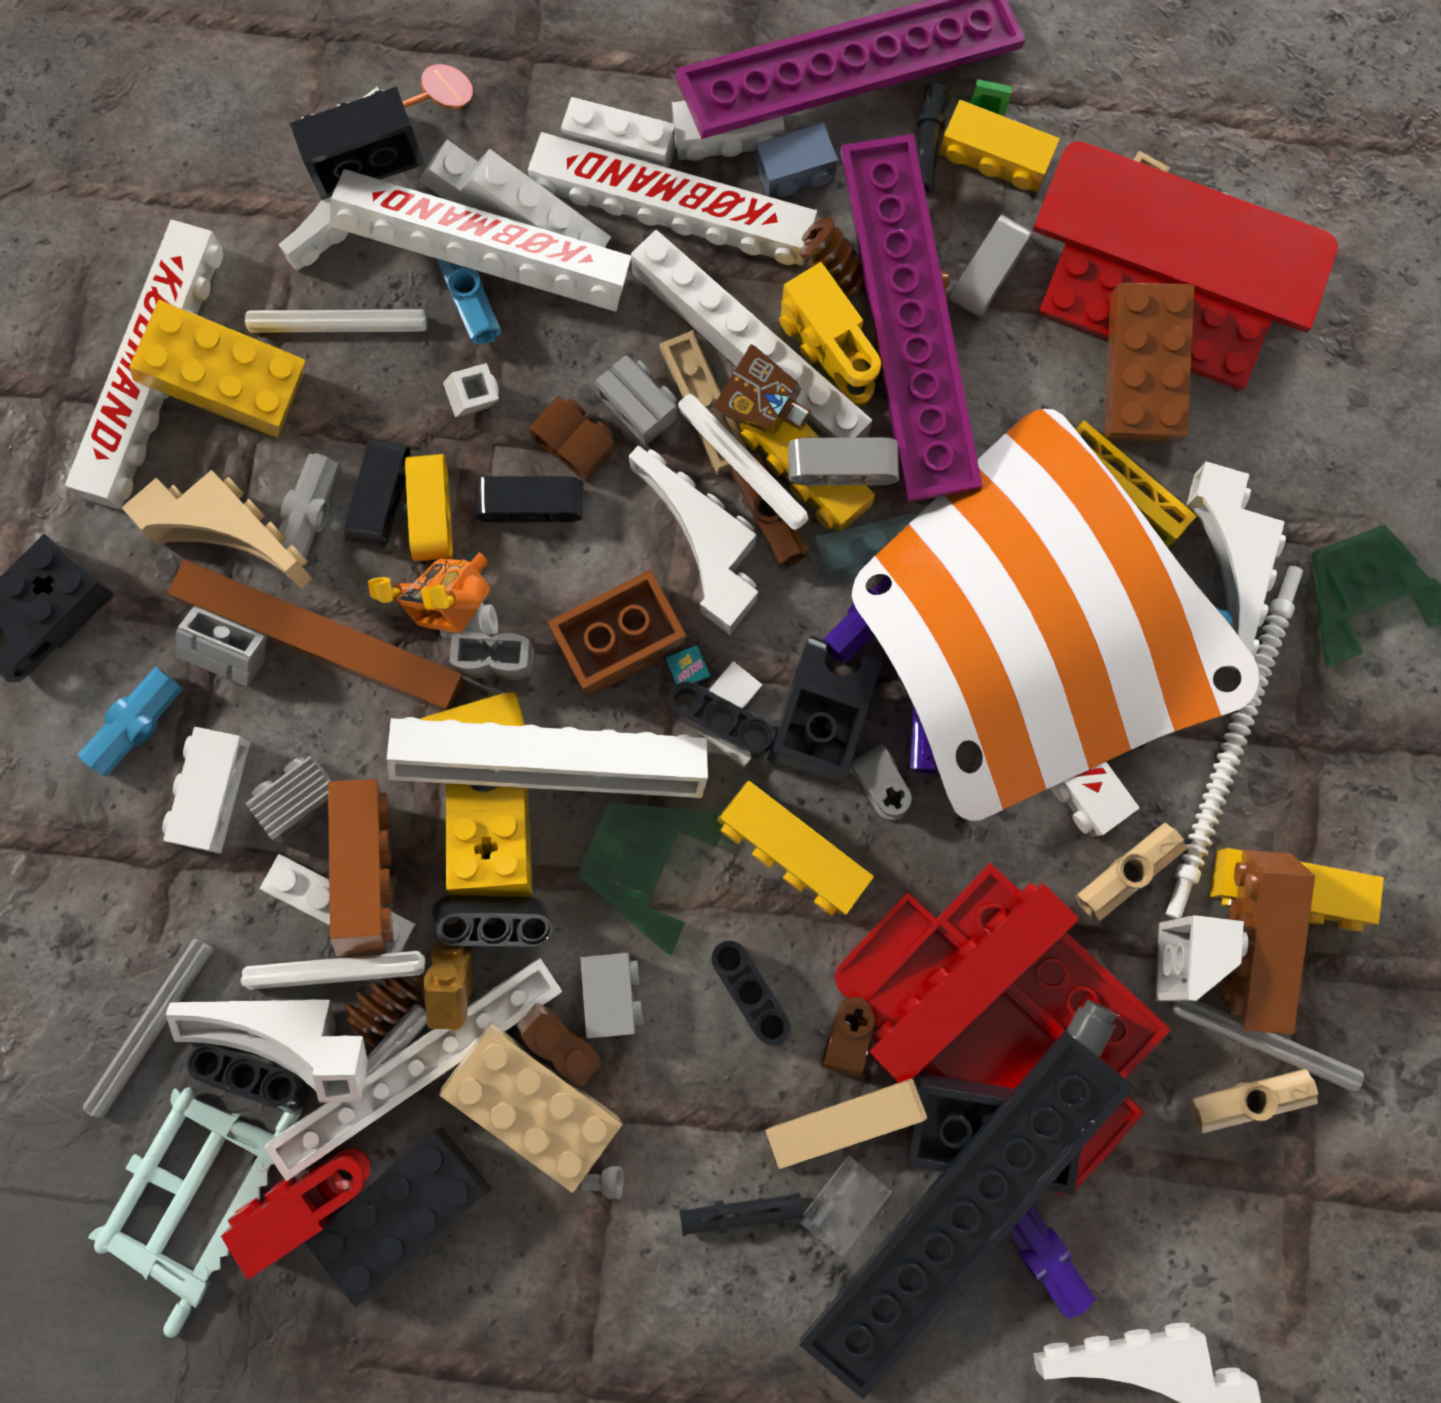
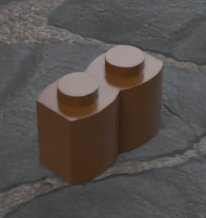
M557 396L529 427L530 436L570 471L587 482L615 451V443L612 440L614 435L603 423L597 421L594 424L584 417L586 414L585 410L573 399L565 401Z
M535 1003L517 1024V1028L528 1048L539 1057L551 1060L558 1073L572 1084L583 1086L602 1064L590 1043L578 1032L567 1029L560 1017L544 1005Z

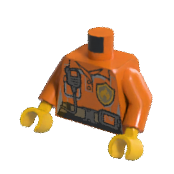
M471 549L462 560L441 558L435 561L414 583H396L394 588H392L390 578L379 577L368 581L369 593L371 598L377 599L382 603H389L394 598L418 627L461 633L490 592V586L480 574L488 565V561L480 552Z

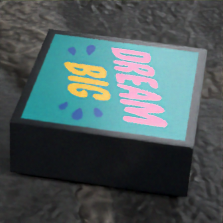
M699 643L663 657L674 686L684 681L701 685L713 680Z

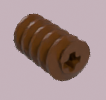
M825 217L813 223L802 236L804 245L799 251L800 256L807 258L812 255L808 261L810 268L822 262L846 297H852L863 291L866 286L859 253L852 249V244L848 239L843 238L842 231L835 227V222L831 217Z
M421 974L382 978L384 981L382 984L369 980L367 983L372 994L368 996L358 991L356 996L360 1006L357 1008L349 1003L344 1005L349 1016L346 1020L348 1025L358 1036H363V1041L374 1047L377 1044L374 1033L385 1036L389 1031L385 1021L392 1024L400 1022L397 1009L405 1013L411 1011L412 1006L408 997L416 1001L423 999L420 986L424 987V977Z

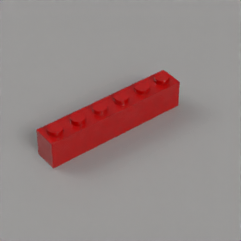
M1043 881L1037 886L1032 882L1027 884L1014 897L1018 904L1008 914L1003 910L999 911L985 925L989 932L979 942L971 938L956 953L960 960L952 968L948 969L945 965L942 966L928 980L932 987L921 997L914 993L899 1008L903 1013L900 1018L893 1024L886 1020L871 1035L875 1042L871 1044L869 1052L898 1083L913 1079L1079 920L1078 916Z

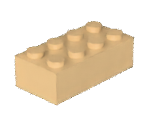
M491 1022L441 1087L440 1096L572 1193L622 1126L616 1114L577 1085L564 1079L558 1071Z

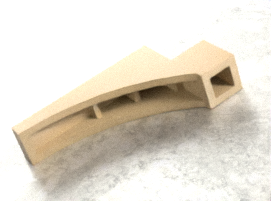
M212 470L184 494L174 484L167 489L155 478L121 507L136 525L159 547L166 542H205L224 545L245 551L267 561L285 573L301 589L313 579L303 568L308 561L293 545L285 549L281 545L286 540L283 534L271 522L264 526L260 520L265 515L254 503L248 499L243 504L239 498L244 493L229 477L222 482Z

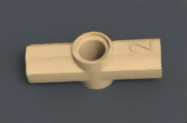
M1166 822L1162 823L1124 856L1116 859L1107 870L1076 894L1075 898L1079 906L1095 922L1101 921L1139 888L1148 885L1152 877L1187 849L1184 839L1176 829L1170 827ZM1127 862L1135 865L1139 875L1135 883L1129 881L1124 875L1123 869Z
M1302 1069L1255 1082H1241L1232 1088L1189 1098V1111L1198 1133L1203 1134L1253 1120L1265 1121L1273 1115L1318 1104V1090L1308 1070ZM1254 1090L1258 1094L1260 1102L1258 1108L1251 1112L1247 1106L1246 1099L1248 1094Z

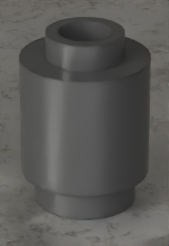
M1087 999L1083 1007H1078L1067 1031L1101 1057L1116 1028L1113 1022L1117 1014Z

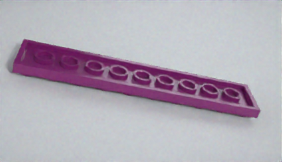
M926 0L676 68L675 79L700 137L704 139L1015 51L1023 47L1026 39L1007 0Z
M914 134L841 145L840 154L877 350L881 360V371L894 439L898 442V460L906 502L964 493L982 488V480Z

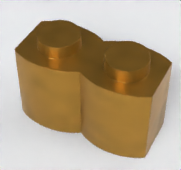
M438 940L431 952L432 966L424 977L427 1025L429 1029L458 1030L467 1019V1000L474 990L472 946H451Z

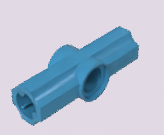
M436 258L454 305L458 309L472 344L486 345L494 342L502 334V331L485 294L478 273L474 269ZM473 288V290L468 293H461V291L464 289Z
M155 666L129 697L120 698L108 709L104 716L105 724L79 752L78 756L90 768L107 777L133 747L142 745L153 735L158 727L157 719L184 688Z

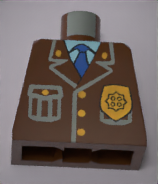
M752 344L748 347L713 406L724 417L773 435L777 433L783 421L798 430H802L811 415L810 409L796 402L802 390L798 382Z

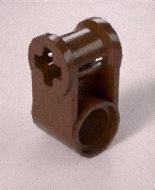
M852 996L846 998L839 1005L832 1032L829 1034L825 1046L821 1068L861 1078L875 1021L871 1006L865 999ZM856 1008L861 1009L865 1021L858 1020L856 1026L850 1025L849 1017L846 1014H853Z

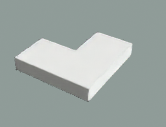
M733 661L709 691L745 709L760 691L762 684ZM716 712L711 716L710 722L714 727L722 729L728 727L732 719L725 712ZM750 730L744 735L745 742L752 747H759L766 741L764 734L759 730ZM699 732L743 769L752 759Z

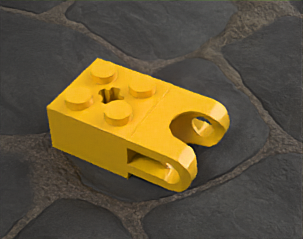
M822 262L784 284L779 321L785 333L789 337L794 335L801 345L800 352L805 361L810 365L814 364L825 379L860 408L868 404L873 397L875 390L874 380L879 375L881 360L876 350L861 331L863 319ZM865 361H867L871 366L869 370L866 366ZM847 383L855 387L864 386L865 391L860 395L851 394L848 392Z
M446 783V890L450 896L532 897L528 788L497 786L494 790L480 792L475 791L471 785ZM491 852L490 859L485 860L483 856Z

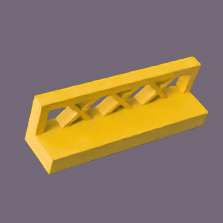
M1084 420L1075 430L1080 436L1083 434L1094 443L1095 451L1091 450L1124 489L1168 548L1197 515ZM1108 462L1118 463L1122 467L1123 475ZM1136 486H1145L1151 493V499ZM1172 509L1183 521L1178 523L1164 510Z

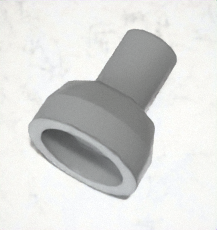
M621 1166L606 1168L602 1171V1174H586L581 1181L582 1191H601L603 1197L611 1200H620L622 1197L624 1177Z

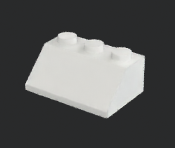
M1193 915L1160 922L1154 1001H1197L1238 967L1248 949V935L1246 932H1243L1244 921Z

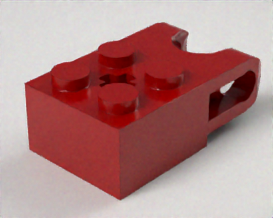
M349 1146L297 1179L295 1176L288 1181L282 1179L271 1187L272 1190L264 1195L266 1200L260 1203L258 1198L255 1197L236 1210V1214L227 1220L230 1226L220 1237L247 1280L323 1230L332 1212L353 1199L361 1191L364 1182L371 1172V1161L362 1149ZM339 1169L347 1170L351 1173L352 1179H343L339 1174Z

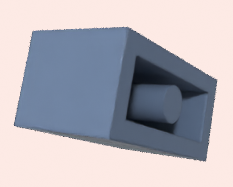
M824 123L756 143L755 164L768 197H788L797 190L809 186L820 187L835 179L838 159Z

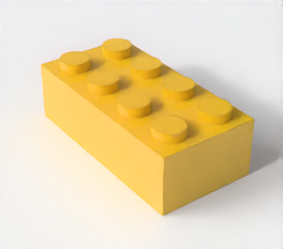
M158 299L129 368L132 380L279 438L304 376L306 360Z

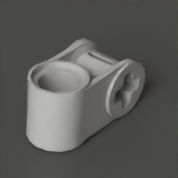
M879 744L852 759L849 769L859 787L867 795L876 813L881 818L890 821L900 819L905 815L911 804L912 795L885 746ZM887 793L892 797L899 795L901 801L898 804V809L893 805L886 807L884 802L887 798Z

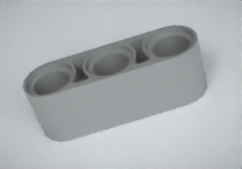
M1001 214L960 277L949 300L981 318L1028 245L1033 231Z
M891 438L794 439L788 443L789 482L802 486L893 484L899 480L898 442Z

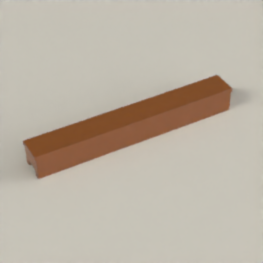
M183 560L167 592L168 595L187 607L193 608L197 606L262 633L266 635L267 640L441 712L453 708L452 705L456 696L466 682L459 672L187 560Z

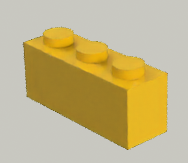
M959 100L944 134L939 155L946 157L952 163L965 164L975 168L988 177H998L1011 182L1019 189L1031 190L1037 193L1060 138Z

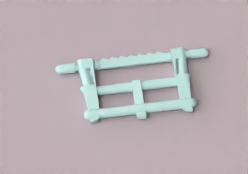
M187 1087L182 1092L174 1088L170 1099L173 1108L145 1157L142 1158L137 1154H133L125 1169L134 1173V1176L106 1222L107 1224L96 1228L88 1238L95 1240L94 1249L97 1253L105 1254L109 1251L141 1273L145 1280L151 1276L182 1298L180 1302H177L164 1325L163 1332L166 1337L172 1338L178 1335L192 1310L191 1306L196 1308L203 1299L210 1283L208 1278L212 1271L220 1270L221 1257L229 1255V1249L220 1237L230 1226L227 1220L236 1214V1210L255 1197L260 1199V1187L268 1185V1171L274 1162L263 1148L264 1145L297 1123L303 1111L302 1107L294 1112H284L275 1128L276 1132L273 1134L239 1120L241 1114L230 1113L197 1099V1092L194 1088ZM185 1117H188L212 1132L183 1180L158 1167V1164ZM227 1139L258 1157L194 1271L161 1253ZM148 1182H151L176 1195L146 1246L120 1231Z

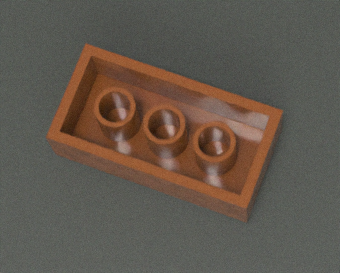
M1117 283L1111 292L1104 437L1107 440L1179 442L1188 435L1194 285Z
M377 779L328 782L330 940L337 958L387 954L386 943H394L393 918H391L390 908H386V904H393L392 880H390L389 868L385 869V866H392L391 842H389L388 830H384L391 828V814L387 792H380Z
M1243 850L1242 860L1236 863L1234 869V882L1238 886L1237 900H1233L1230 904L1229 919L1244 921L1243 932H1246L1248 935V949L1246 955L1242 957L1241 964L1221 980L1220 997L1244 1030L1294 1034L1315 875L1291 853Z

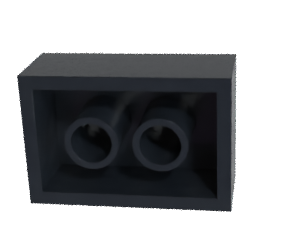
M397 86L387 90L375 91L370 96L352 102H343L335 108L317 114H308L300 120L289 123L302 160L321 200L332 197L344 169L382 180L425 165Z

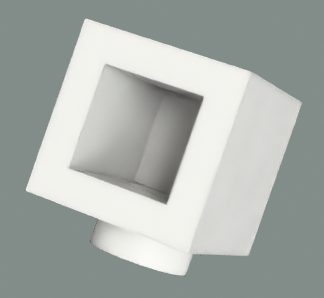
M487 363L452 372L443 382L455 418L489 409L499 400L498 385L494 376L490 374Z

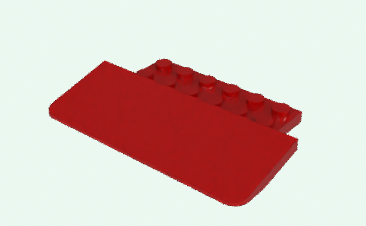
M1077 141L1069 144L1064 149L1032 229L1033 232L1065 243L1038 315L1108 341L1110 294L1117 283L1194 285L1191 372L1242 391L1246 388L1272 320L1305 333L1312 329L1337 254L1338 244L1335 237L1326 230L1092 144Z
M989 862L938 917L907 891L838 966L835 973L837 988L847 998L855 996L865 999L871 1006L875 1018L874 1024L877 1027H880L886 1020L893 1024L903 1015L899 1008L914 993L921 997L932 987L928 980L942 966L945 965L950 969L960 960L956 953L971 938L979 942L989 932L985 925L999 911L1003 910L1008 914L1018 904L1014 897L1021 890ZM1066 932L922 1070L927 1074L1015 1089L1064 1030H1067L1078 1007H1083L1087 999L1117 1014L1113 1022L1116 1028L1100 1058L1124 1078L1171 1031V1028ZM1129 1096L1123 1100L1081 1149L1075 1190L1102 1163L1144 1114L1143 1109ZM1052 1191V1192H1054V1193H1056V1194H1067V1193H1061V1192Z

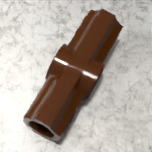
M760 456L754 457L765 468ZM732 468L731 475L753 515L754 525L761 531L779 568L795 565L808 556L809 550L798 529H792L778 514L773 517L762 515L760 511L771 506Z

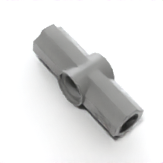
M317 453L308 455L295 490L291 489L286 494L281 506L280 518L282 522L279 531L286 538L281 545L285 549L293 545L305 559L315 533L321 532L327 522L330 511L329 498L342 468L339 463Z

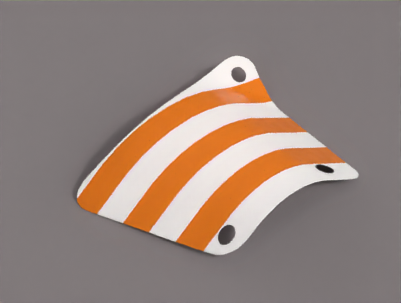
M1052 409L1036 410L1021 418L978 459L982 488L937 497L872 558L859 572L852 590L854 605L882 645L912 700L928 738L946 793L955 812L962 818L970 821H981L1153 739L1242 709L1254 698L1258 690L1260 680L1259 669L1254 656L1181 567L1135 503L1062 414ZM877 574L887 575L892 580L890 590L882 595H872L865 588L868 579ZM1224 666L1236 667L1241 673V683L1237 689L1232 692L1218 690L1213 684V675L1217 669ZM968 740L978 744L983 755L982 765L979 770L970 774L963 772L959 768L955 757L958 746L963 741Z

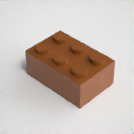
M651 570L548 621L550 630L586 698L663 659L664 656L687 646L686 634Z

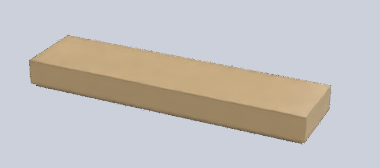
M690 331L660 343V351L682 399L688 394L694 395L747 450L734 420L724 417L713 407L721 391L694 332ZM696 429L716 475L731 470L733 467Z
M909 1079L772 1126L765 1131L778 1167L781 1169L923 1122L927 1119V1115L914 1081Z

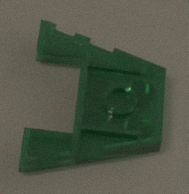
M1385 524L1320 548L1312 553L1323 656L1326 668L1363 654L1347 619L1348 617L1409 594L1413 595L1428 629L1441 625V584L1435 578L1430 579L1416 564L1418 559Z
M608 803L577 876L659 949L668 955H672L685 922L648 907V904L678 832L716 847L722 834L720 829L723 827L717 819L722 812Z

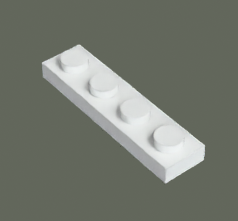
M278 854L259 889L330 925L329 879ZM391 911L394 926V943H386L387 954L404 952L418 926Z

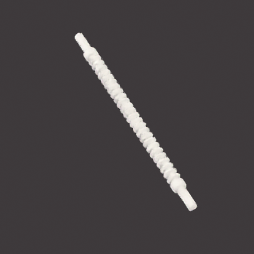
M1288 567L1277 599L1271 601L1269 607L1271 615L1265 619L1268 625L1262 627L1265 635L1259 636V641L1262 644L1259 645L1258 654L1255 656L1260 676L1258 690L1254 698L1244 708L1236 710L1237 713L1231 715L1234 723L1227 725L1230 733L1224 734V739L1227 742L1220 745V748L1223 750V753L1217 754V759L1220 762L1213 765V768L1216 770V773L1210 774V779L1213 782L1206 785V788L1209 790V793L1203 794V799L1206 802L1199 805L1202 813L1195 815L1199 822L1192 825L1195 833L1188 835V838L1191 840V844H1186L1188 853L1181 855L1184 863L1179 864L1175 872V877L1178 880L1165 914L1173 919L1182 917L1192 886L1199 883L1201 871L1198 869L1199 866L1205 865L1202 857L1208 856V851L1205 848L1212 845L1209 837L1216 834L1212 828L1219 825L1216 817L1223 814V811L1220 809V806L1226 805V800L1223 797L1230 794V791L1227 789L1228 785H1233V780L1230 777L1237 774V770L1234 768L1235 765H1240V760L1237 757L1244 754L1241 746L1247 745L1248 742L1244 737L1251 734L1248 726L1254 725L1255 722L1251 717L1258 714L1255 706L1261 705V700L1258 697L1265 694L1262 686L1268 685V680L1265 677L1272 675L1269 667L1275 665V661L1272 658L1279 655L1276 649L1282 646V641L1279 638L1285 636L1286 633L1283 628L1289 626V622L1286 619H1290L1295 610L1292 602L1303 574V570L1299 567Z

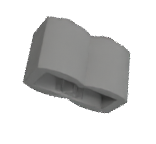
M464 631L456 633L451 637L449 662L455 671L461 673L462 676L486 678L495 674L507 680H523L532 676L534 649L530 640L524 636L514 633H503L490 638L480 632Z

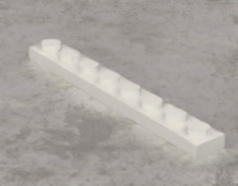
M539 957L468 1005L467 1019L460 1029H433L367 1074L360 1102H326L267 1142L263 1148L284 1179L288 1181L460 1063L490 1022L505 1032L518 1023L535 1003L544 1005L560 994L562 990Z

